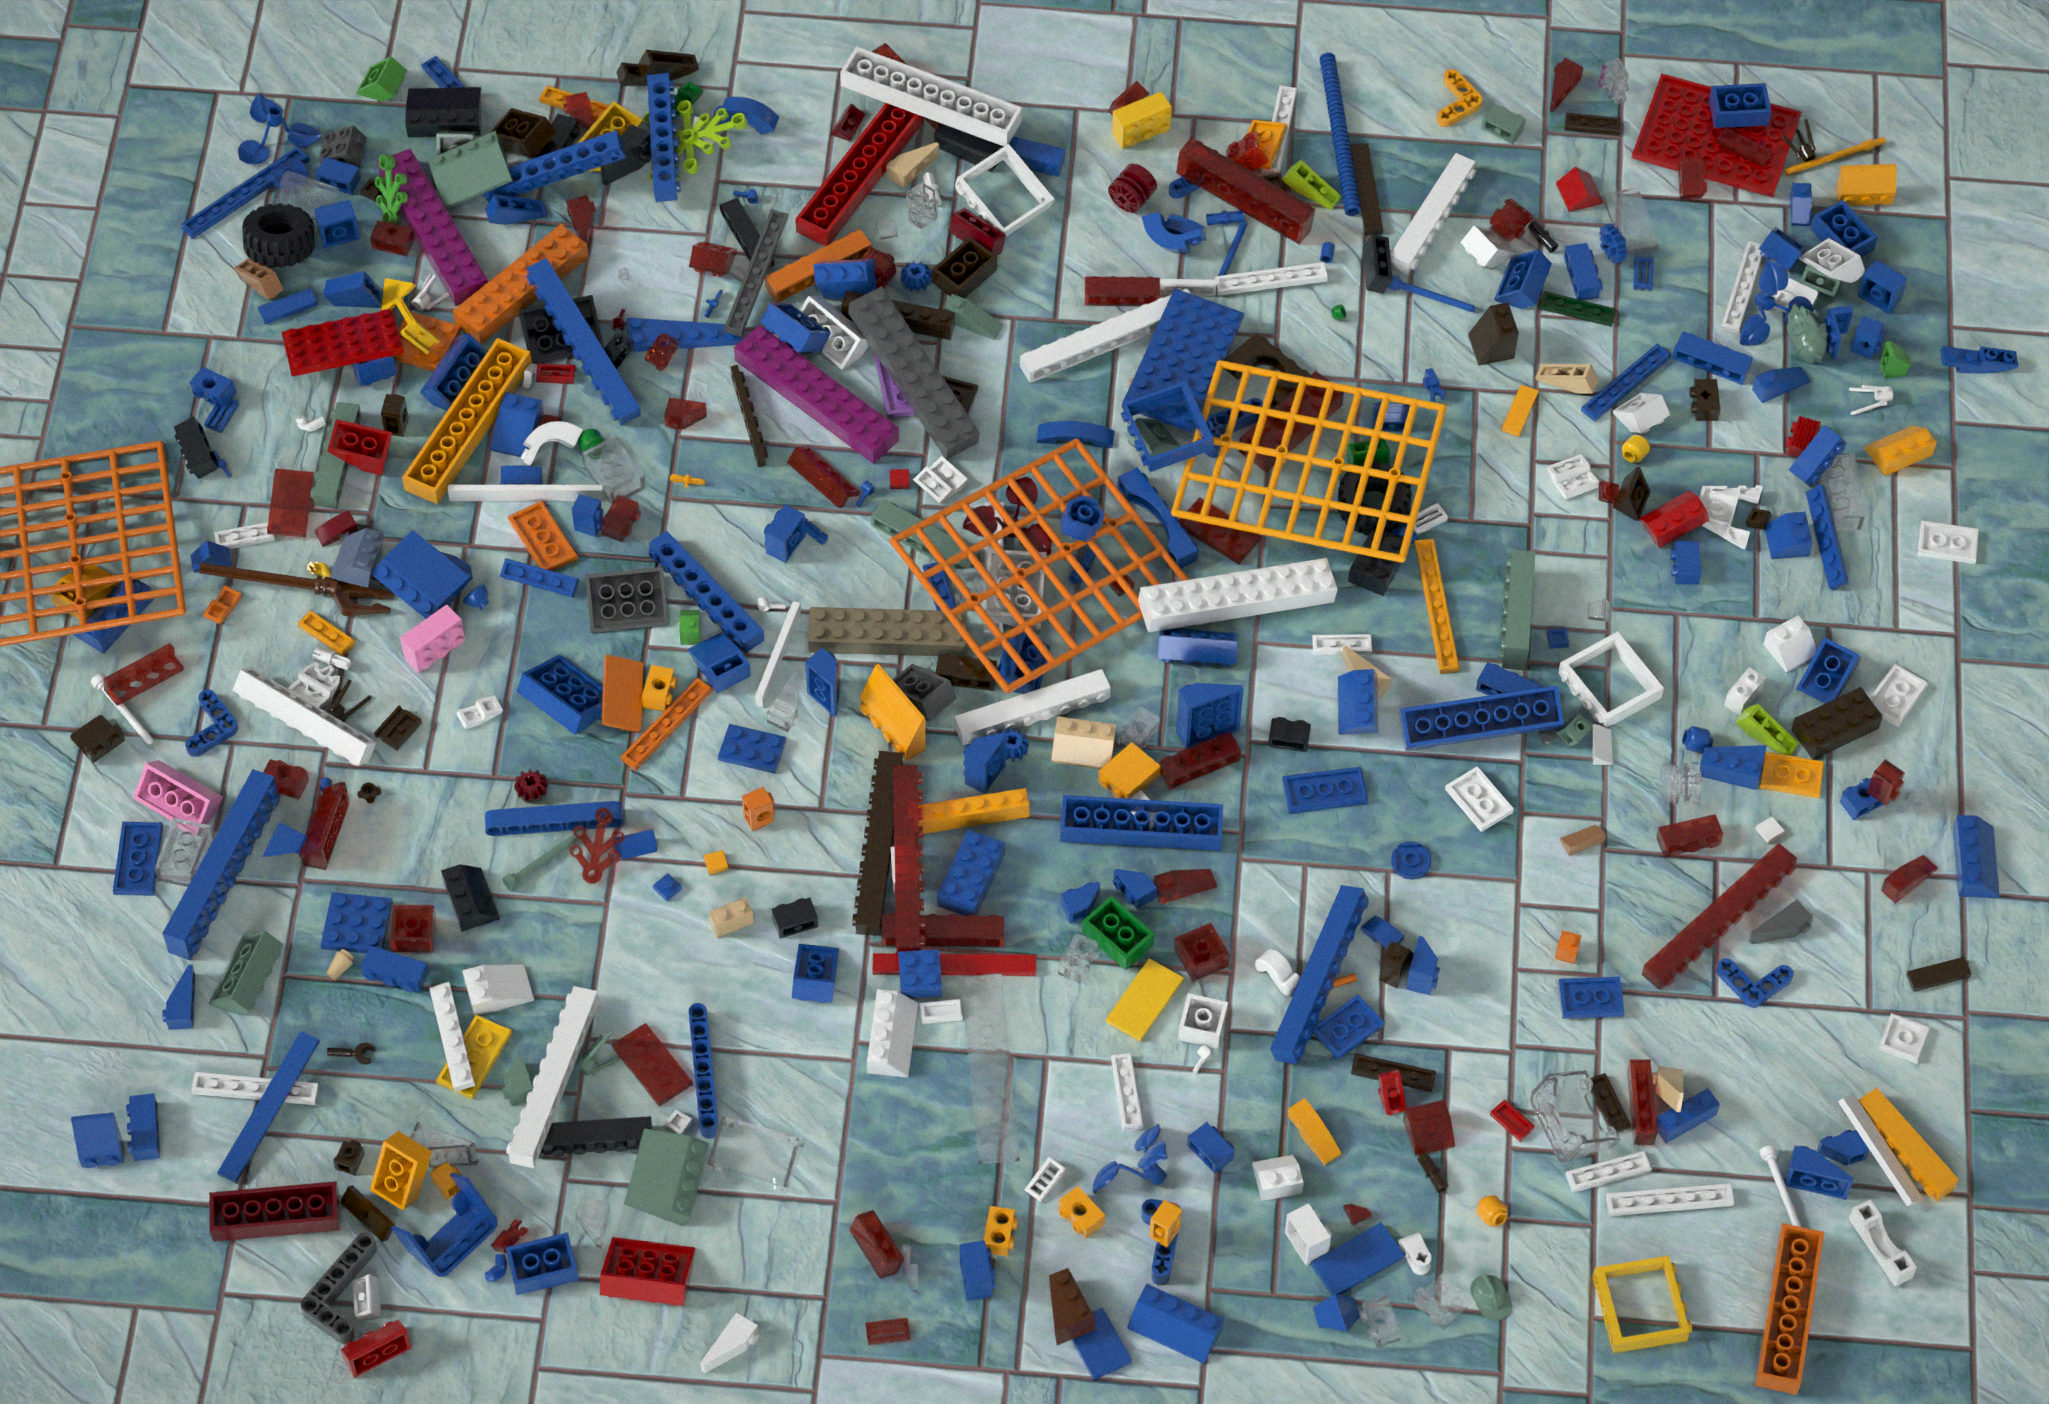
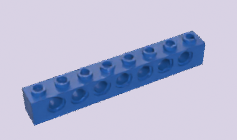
M669 73L647 75L655 201L678 200V193L681 192L680 181H677V178H680L679 167H676V163H679L678 152H675V149H678L677 138H674V134H677L676 123H673V120H676V111L672 109V106L675 105V96L671 94V91H675L674 81L670 80Z
M615 130L511 166L509 168L512 182L482 195L488 203L493 195L515 197L533 189L626 158L623 139Z
M665 531L649 542L648 553L651 559L657 561L663 567V571L672 576L675 584L681 586L686 595L696 601L700 610H705L708 613L710 620L714 624L717 623L721 627L722 632L726 636H730L739 649L741 648L745 653H748L764 641V630L668 531Z

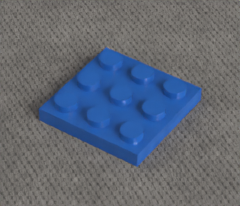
M332 892L321 941V949L336 951L344 949L347 952L367 953L370 946L383 949L393 903L392 898Z

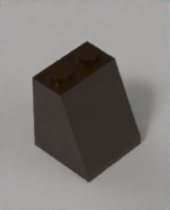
M1508 302L1489 306L1468 333L1478 365L1515 358L1519 331Z

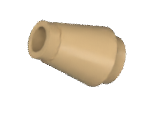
M341 949L340 952L336 953L326 974L336 980L353 965L355 958L346 950Z

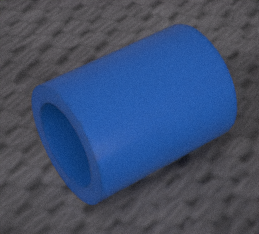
M1325 242L1322 244L1320 255L1322 262L1331 263L1333 261L1335 250L1333 243Z

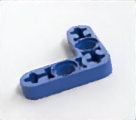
M210 689L201 691L198 695L200 706L214 724L186 741V751L192 757L202 755L234 736L238 731L236 719L216 693ZM204 699H211L213 705L210 706V703ZM220 709L224 711L221 716L213 715L215 710ZM226 720L228 725L232 726V728L229 729L228 727H225L224 721ZM210 733L217 734L214 740L206 738Z
M1728 958L1721 959L1716 969L1718 976L1751 1008L1760 1006L1789 985L1794 975L1792 968L1787 965H1781L1754 983L1734 961ZM1723 967H1725V968L1729 967L1730 970L1728 971V970L1726 969V970L1723 971L1722 968H1723ZM1780 974H1787V978L1783 976L1779 979ZM1741 979L1745 982V986L1739 987L1735 985L1734 981ZM1769 982L1773 984L1774 989L1766 990L1763 984ZM1750 995H1751V996H1755V995H1756V996H1757V1000H1756L1755 998L1750 999Z

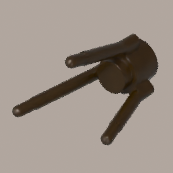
M1805 119L1809 144H1806L1800 130L1797 129L1796 132L1802 144L1799 148L1800 151L1785 135L1783 136V139L1795 152L1797 158H1802L1803 162L1817 157L1808 119Z
M350 679L342 690H338L329 709L326 711L342 722L372 698L371 695L367 696L344 714L345 708L339 703L352 682Z

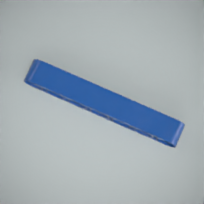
M619 801L489 810L484 815L485 833L489 836L613 828L622 826L624 823L623 804Z
M694 1003L690 1006L688 1013L699 1127L701 1135L706 1139H711L717 1136L719 1127L708 1016L704 1004ZM697 1014L702 1015L701 1017H695ZM699 1032L704 1033L703 1035H696ZM701 1050L706 1051V1052L703 1053V1054L697 1053V1052H699V1051H701ZM707 1069L706 1072H700L699 1070ZM703 1087L710 1088L708 1090H701ZM707 1105L711 1106V1108L704 1109L703 1107ZM707 1124H712V1125H713L712 1127H709V1128L705 1127V1125H707Z

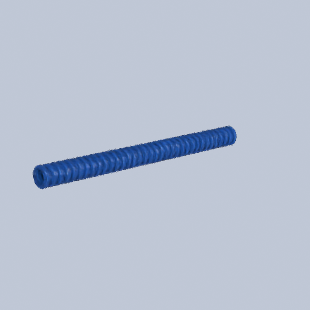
M1327 52L1323 53L1319 60L1344 212L1347 216H1356L1361 212L1336 57L1333 53Z

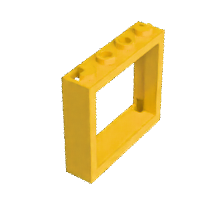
M1669 1256L1595 1267L1592 1277L1613 1353L1688 1341L1690 1332H1692V1325L1690 1320L1686 1319V1303L1681 1301L1680 1282H1676V1267L1674 1263H1671ZM1663 1269L1679 1328L1622 1337L1606 1278Z

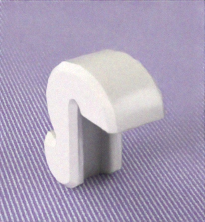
M1269 949L1255 961L1256 970H1266L1281 993L1291 996L1295 992L1301 977L1293 972L1291 964L1282 953Z

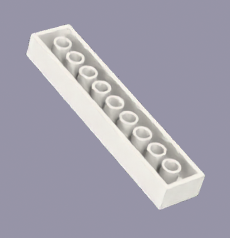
M857 46L840 72L842 87L1001 146L1009 144L1022 122V107Z
M1327 558L1141 587L1138 602L1149 633L1334 603L1338 589Z

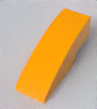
M1306 1098L1288 1108L1287 1116L1300 1131L1299 1135L1324 1166L1341 1155L1330 1132Z

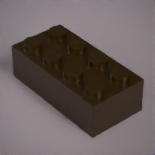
M1859 687L1796 717L1791 731L1809 756L1815 760L1879 729L1883 716L1862 687Z

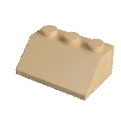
M1057 717L1051 762L1101 769L1112 760L1116 739V724Z

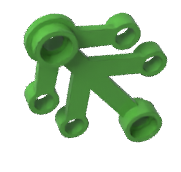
M381 155L379 166L381 169H385L386 178L376 177L375 179L376 187L383 194L377 196L376 203L383 211V223L389 227H394L399 220L398 210L401 204L406 203L408 200L406 192L397 193L400 185H404L407 178L404 173H398L395 176L394 183H392V168L395 166V158L391 155Z

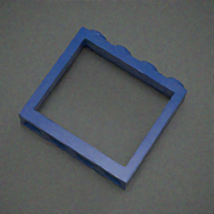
M1187 381L1122 403V420L1124 423H1128V433L1130 437L1134 436L1135 448L1137 452L1141 451L1142 455L1140 457L1143 466H1147L1150 472L1215 449L1211 432ZM1183 398L1201 440L1151 457L1132 416Z

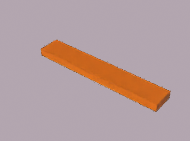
M696 678L620 757L621 761L636 771L713 692L712 687Z

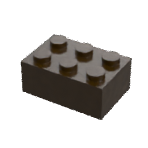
M511 108L490 132L496 131L504 144L505 151L535 158L556 133L546 117Z
M969 237L932 269V283L949 296L954 294L965 299L997 271V256Z

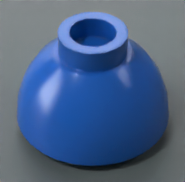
M484 584L477 586L463 599V602L470 607H478L480 610L489 603L486 586Z

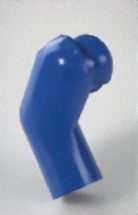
M497 1254L495 1256L496 1265L484 1275L487 1282H496L506 1274L505 1254Z

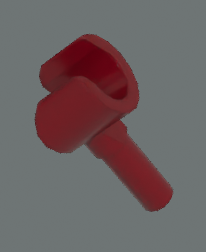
M621 309L619 316L612 319L613 330L615 328H620L621 331L624 330L623 316L625 309Z

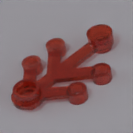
M604 807L598 809L595 814L598 823L594 844L583 826H576L573 830V834L582 841L591 854L589 863L584 857L583 849L580 846L573 845L569 851L583 867L582 877L589 884L599 882L602 878V872L613 863L621 860L620 852L613 849L609 851L608 858L599 863L600 856L625 840L624 833L620 830H615L611 838L603 843L606 825L611 823L613 819L612 812ZM602 812L606 813L604 818H600ZM582 829L583 833L577 835L578 830ZM621 834V838L616 840V835ZM579 849V853L574 855V850ZM614 853L618 854L616 859H612ZM594 870V875L589 876V872Z

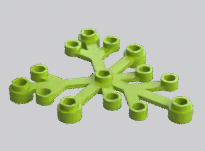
M688 100L681 101L678 104L677 110L683 116L684 131L677 128V134H674L681 141L675 152H678L679 157L686 149L687 159L683 163V168L688 174L693 175L699 171V164L695 159L694 145L701 148L706 155L712 154L715 150L712 143L700 140L706 137L719 143L722 149H729L732 145L729 138L722 137L717 133L733 128L745 129L747 119L744 114L737 113L732 117L731 122L718 125L720 121L726 120L729 116L726 109L720 108L712 120L707 113L702 114L692 128L691 115L694 109L692 104ZM647 112L643 119L647 126L650 127L649 112ZM651 171L649 173V178L653 183V174Z

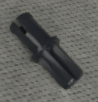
M1532 221L1529 224L1528 229L1537 238V242H1541L1549 253L1554 252L1558 248V243L1550 237L1549 232L1545 231L1537 221Z

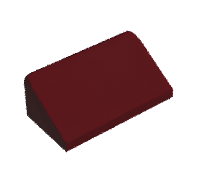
M850 104L843 111L831 135L850 141L863 120L865 113L853 104Z

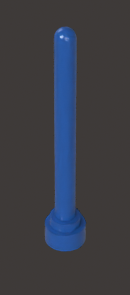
M1392 275L1393 281L1388 289L1394 291L1396 289H1403L1469 312L1475 311V306L1405 283L1399 276Z

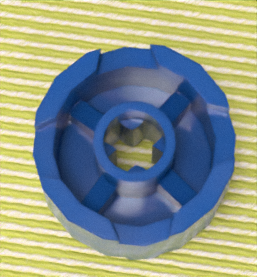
M1081 495L1079 498L1071 499L1061 517L1063 534L1076 540L1090 541L1095 536L1104 519V510L1101 511V508L1097 505L1098 502L1089 496Z

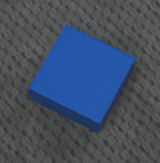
M1567 628L1547 629L1549 649L1569 648Z

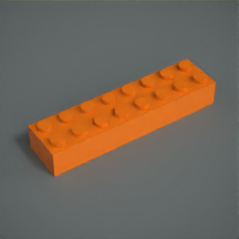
M560 224L453 310L455 324L459 325L466 334L470 333L480 344H483L515 318L520 309L527 308L538 299L535 294V287L533 285L530 286L526 279L527 267L547 258L560 280H562L589 258L587 244L564 225Z
M1782 1223L1778 1235L1754 1386L1797 1395L1799 1391L1824 1238L1823 1231Z

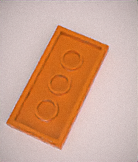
M542 500L508 516V521L539 568L555 571L578 560V555Z
M606 654L604 657L602 725L639 733L642 723L643 662Z

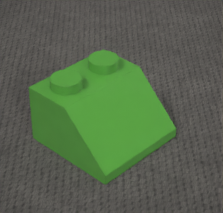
M392 56L373 64L367 71L356 93L379 101L392 99L398 92V86L404 81L407 69Z

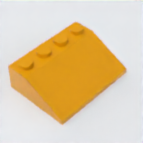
M879 664L875 665L860 695L859 708L865 716L868 715L872 725L876 729L879 728L886 742H891L895 752L903 753V758L908 761L926 750L925 717Z

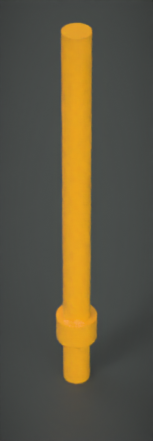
M1884 137L1874 140L1868 139L1863 141L1862 144L1785 168L1784 174L1788 176L1861 151L1867 152L1873 150L1876 146L1885 144L1886 140Z

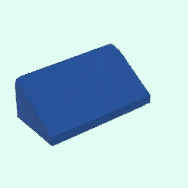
M653 829L614 838L619 860L657 852Z

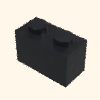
M810 897L806 899L800 898L795 902L786 905L780 904L772 908V919L780 939L818 927V917Z

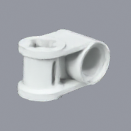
M1417 1232L1399 1239V1247L1405 1254L1404 1257L1412 1271L1417 1275L1427 1274L1430 1270L1431 1254L1421 1234Z

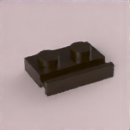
M398 705L374 732V735L398 751L422 724V720Z

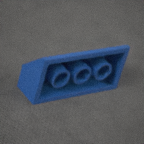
M470 333L457 337L420 393L432 405L448 411L488 351Z
M138 579L132 580L134 594L151 591L150 586ZM120 582L106 598L126 595L125 582ZM154 598L135 601L136 614L140 615ZM127 603L96 608L87 617V624L129 617ZM130 625L73 635L104 654Z
M1179 628L1161 630L1159 633L1158 658L1163 662L1181 660L1182 663L1191 664L1193 661H1199L1203 665L1220 663L1221 666L1230 667L1232 664H1236L1238 633Z
M1957 815L1953 825L1958 897L1999 898L1994 827L1979 816Z
M1146 1284L1136 1303L1127 1329L1205 1364L1223 1329L1224 1319L1152 1285Z

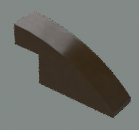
M646 49L638 64L621 62L616 73L620 86H646L647 75L669 73L670 80H675L698 71L699 66L695 54Z

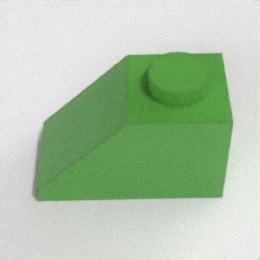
M1886 341L1880 361L1884 378L1907 376L1908 369L1911 367L1910 357H1907L1905 349L1891 341Z
M700 609L680 611L679 633L681 645H697L700 643Z

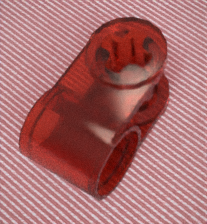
M660 334L646 353L645 361L654 364L659 371L664 370L679 347L678 339L668 334ZM669 339V344L666 347V341Z

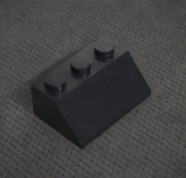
M459 864L441 870L443 883L461 932L500 920L482 868Z

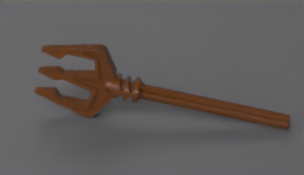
M201 563L199 574L313 590L315 595L323 593V596H327L330 594V597H334L335 603L344 616L391 612L390 607L375 603L372 606L350 603L349 600L352 598L374 597L378 600L394 598L393 593L381 588H366L332 578L330 580L328 577L323 579L319 575L316 579L207 563Z

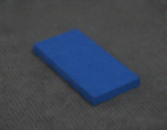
M1361 767L1282 776L1289 814L1368 804Z
M122 821L113 885L114 895L154 896L163 822Z
M1382 1222L1312 1261L1311 1267L1331 1295H1341L1403 1259L1405 1254Z

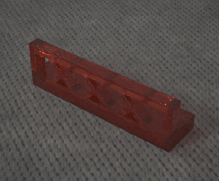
M809 446L795 447L787 461L792 468L838 508H843L849 497L858 496L861 492Z
M169 643L103 678L104 691L118 706L184 670V666L175 657V648ZM170 662L176 666L171 670L164 669V666ZM152 672L159 673V676L155 679L147 678L148 674ZM135 681L143 682L142 686L138 688L130 687L131 683ZM118 690L126 691L125 695L119 698L114 692Z

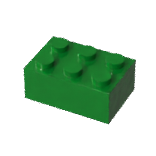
M1112 896L1082 922V933L1125 971L1154 946L1155 933Z

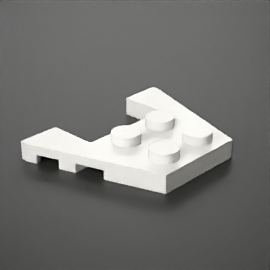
M1755 485V488H1746V486H1739L1738 488L1702 486L1699 499L1707 509L1709 521L1701 526L1738 547L1746 549L1750 531L1731 527L1738 499L1758 504L1763 486Z

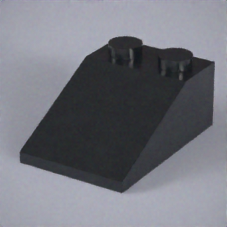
M632 124L621 135L626 158L601 166L602 184L608 185L641 169L651 160L650 133Z

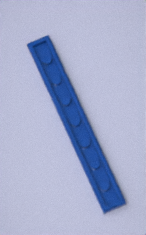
M298 146L281 157L297 158L304 164L310 161L309 156ZM275 162L180 224L181 229L194 239L272 187L274 184L271 180V170Z
M300 1031L217 1172L219 1176L235 1184L238 1182L320 1043L319 1039Z

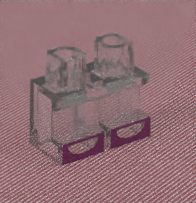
M1620 58L1603 63L1599 80L1600 88H1607L1609 91L1608 100L1614 99L1616 104L1626 101L1627 96L1625 92L1629 90V84L1627 83L1629 74Z

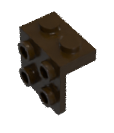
M98 715L70 735L72 742L92 763L125 741L121 727L118 724L112 726L103 715Z

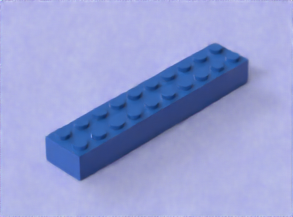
M252 769L162 933L168 953L191 960L193 955L199 951L202 938L207 936L209 925L217 918L218 909L221 904L225 903L227 892L230 888H233L238 872H241L244 868L245 859L248 855H251L256 839H259L262 835L264 824L269 822L273 808L279 804L280 796L274 776Z

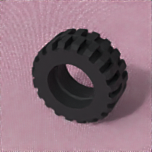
M277 203V205L267 204L265 207L260 206L257 210H252L242 223L244 251L252 261L258 262L262 266L267 265L270 268L295 266L296 263L300 264L307 259L314 250L313 220L306 211L299 207L295 208L293 205H283V203Z
M1373 461L1371 468L1389 472L1392 467L1385 462L1380 464L1379 461ZM1348 471L1344 474L1338 488V502L1353 504L1361 474ZM1369 476L1365 492L1377 491L1386 495L1389 484L1388 479ZM1403 482L1396 484L1389 512L1409 515L1412 496L1410 484ZM1361 502L1362 507L1381 510L1383 506H1373ZM1338 510L1343 521L1346 520L1345 524L1347 525L1351 512ZM1358 514L1354 531L1359 533L1362 531L1365 532V535H1369L1373 526L1377 527L1379 518ZM1387 519L1384 530L1391 533L1392 529L1399 528L1403 522Z

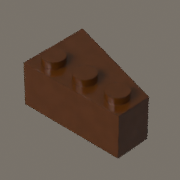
M1069 1268L1049 1275L1056 1345L1058 1346L1096 1330L1094 1315Z

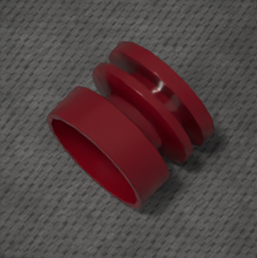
M1131 163L1108 187V193L1112 201L1120 209L1129 213H1136L1157 190V182L1146 168L1139 164Z

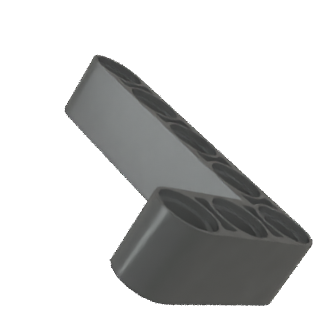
M369 1232L360 1233L301 1301L304 1318L341 1344H347L354 1340V1328L352 1322L333 1309L331 1305L375 1255L377 1251L375 1239ZM370 1243L368 1247H362L363 1244ZM350 1259H357L353 1263L348 1262ZM336 1275H343V1277L339 1279L334 1278ZM329 1290V1293L321 1294L322 1291ZM310 1306H316L313 1310H307ZM325 1318H332V1320L329 1322L323 1321ZM343 1329H349L346 1333H340Z

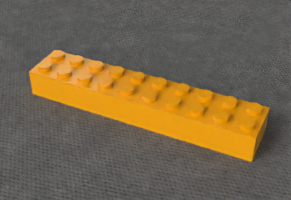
M499 338L495 340L403 475L404 491L437 505L448 490V485H452L497 418L505 392L513 394L524 378L525 369L532 363L530 351Z

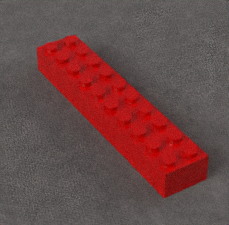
M885 103L795 218L796 232L823 246L831 244L887 171L886 167L889 161L894 160L924 123V117Z

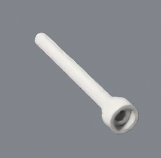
M103 673L94 676L91 680L92 686L96 690L103 691L147 744H152L153 738L112 691L107 677Z
M1774 1145L1765 1146L1759 1150L1762 1160L1769 1164L1792 1225L1802 1227L1776 1162L1777 1150Z

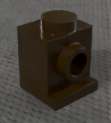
M343 1141L337 1156L333 1160L336 1170L355 1176L365 1155L364 1149L358 1141Z

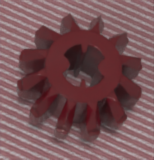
M529 768L528 773L521 771V776H516L514 790H516L518 798H522L524 802L530 799L533 803L534 799L541 801L542 796H546L548 782L546 776L540 774L538 769L533 773Z

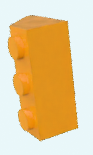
M1896 164L1842 165L1835 188L1837 201L1844 200L1848 206L1893 204L1896 195Z
M1913 425L1868 444L1864 449L1882 474L1886 476L1933 456L1937 442L1927 428Z

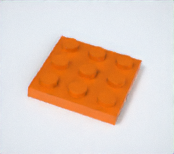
M410 311L417 322L439 338L440 343L437 344L435 342L428 349L429 353H424L402 335L401 331L408 325L404 318L398 330L404 354L395 355L393 358L395 361L434 372L458 337L461 327Z

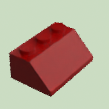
M1690 490L1639 518L1658 548L1709 521L1707 509L1699 497Z
M399 1320L385 1323L382 1328L376 1331L366 1333L363 1338L355 1342H348L340 1351L353 1378H356L412 1348L406 1328Z

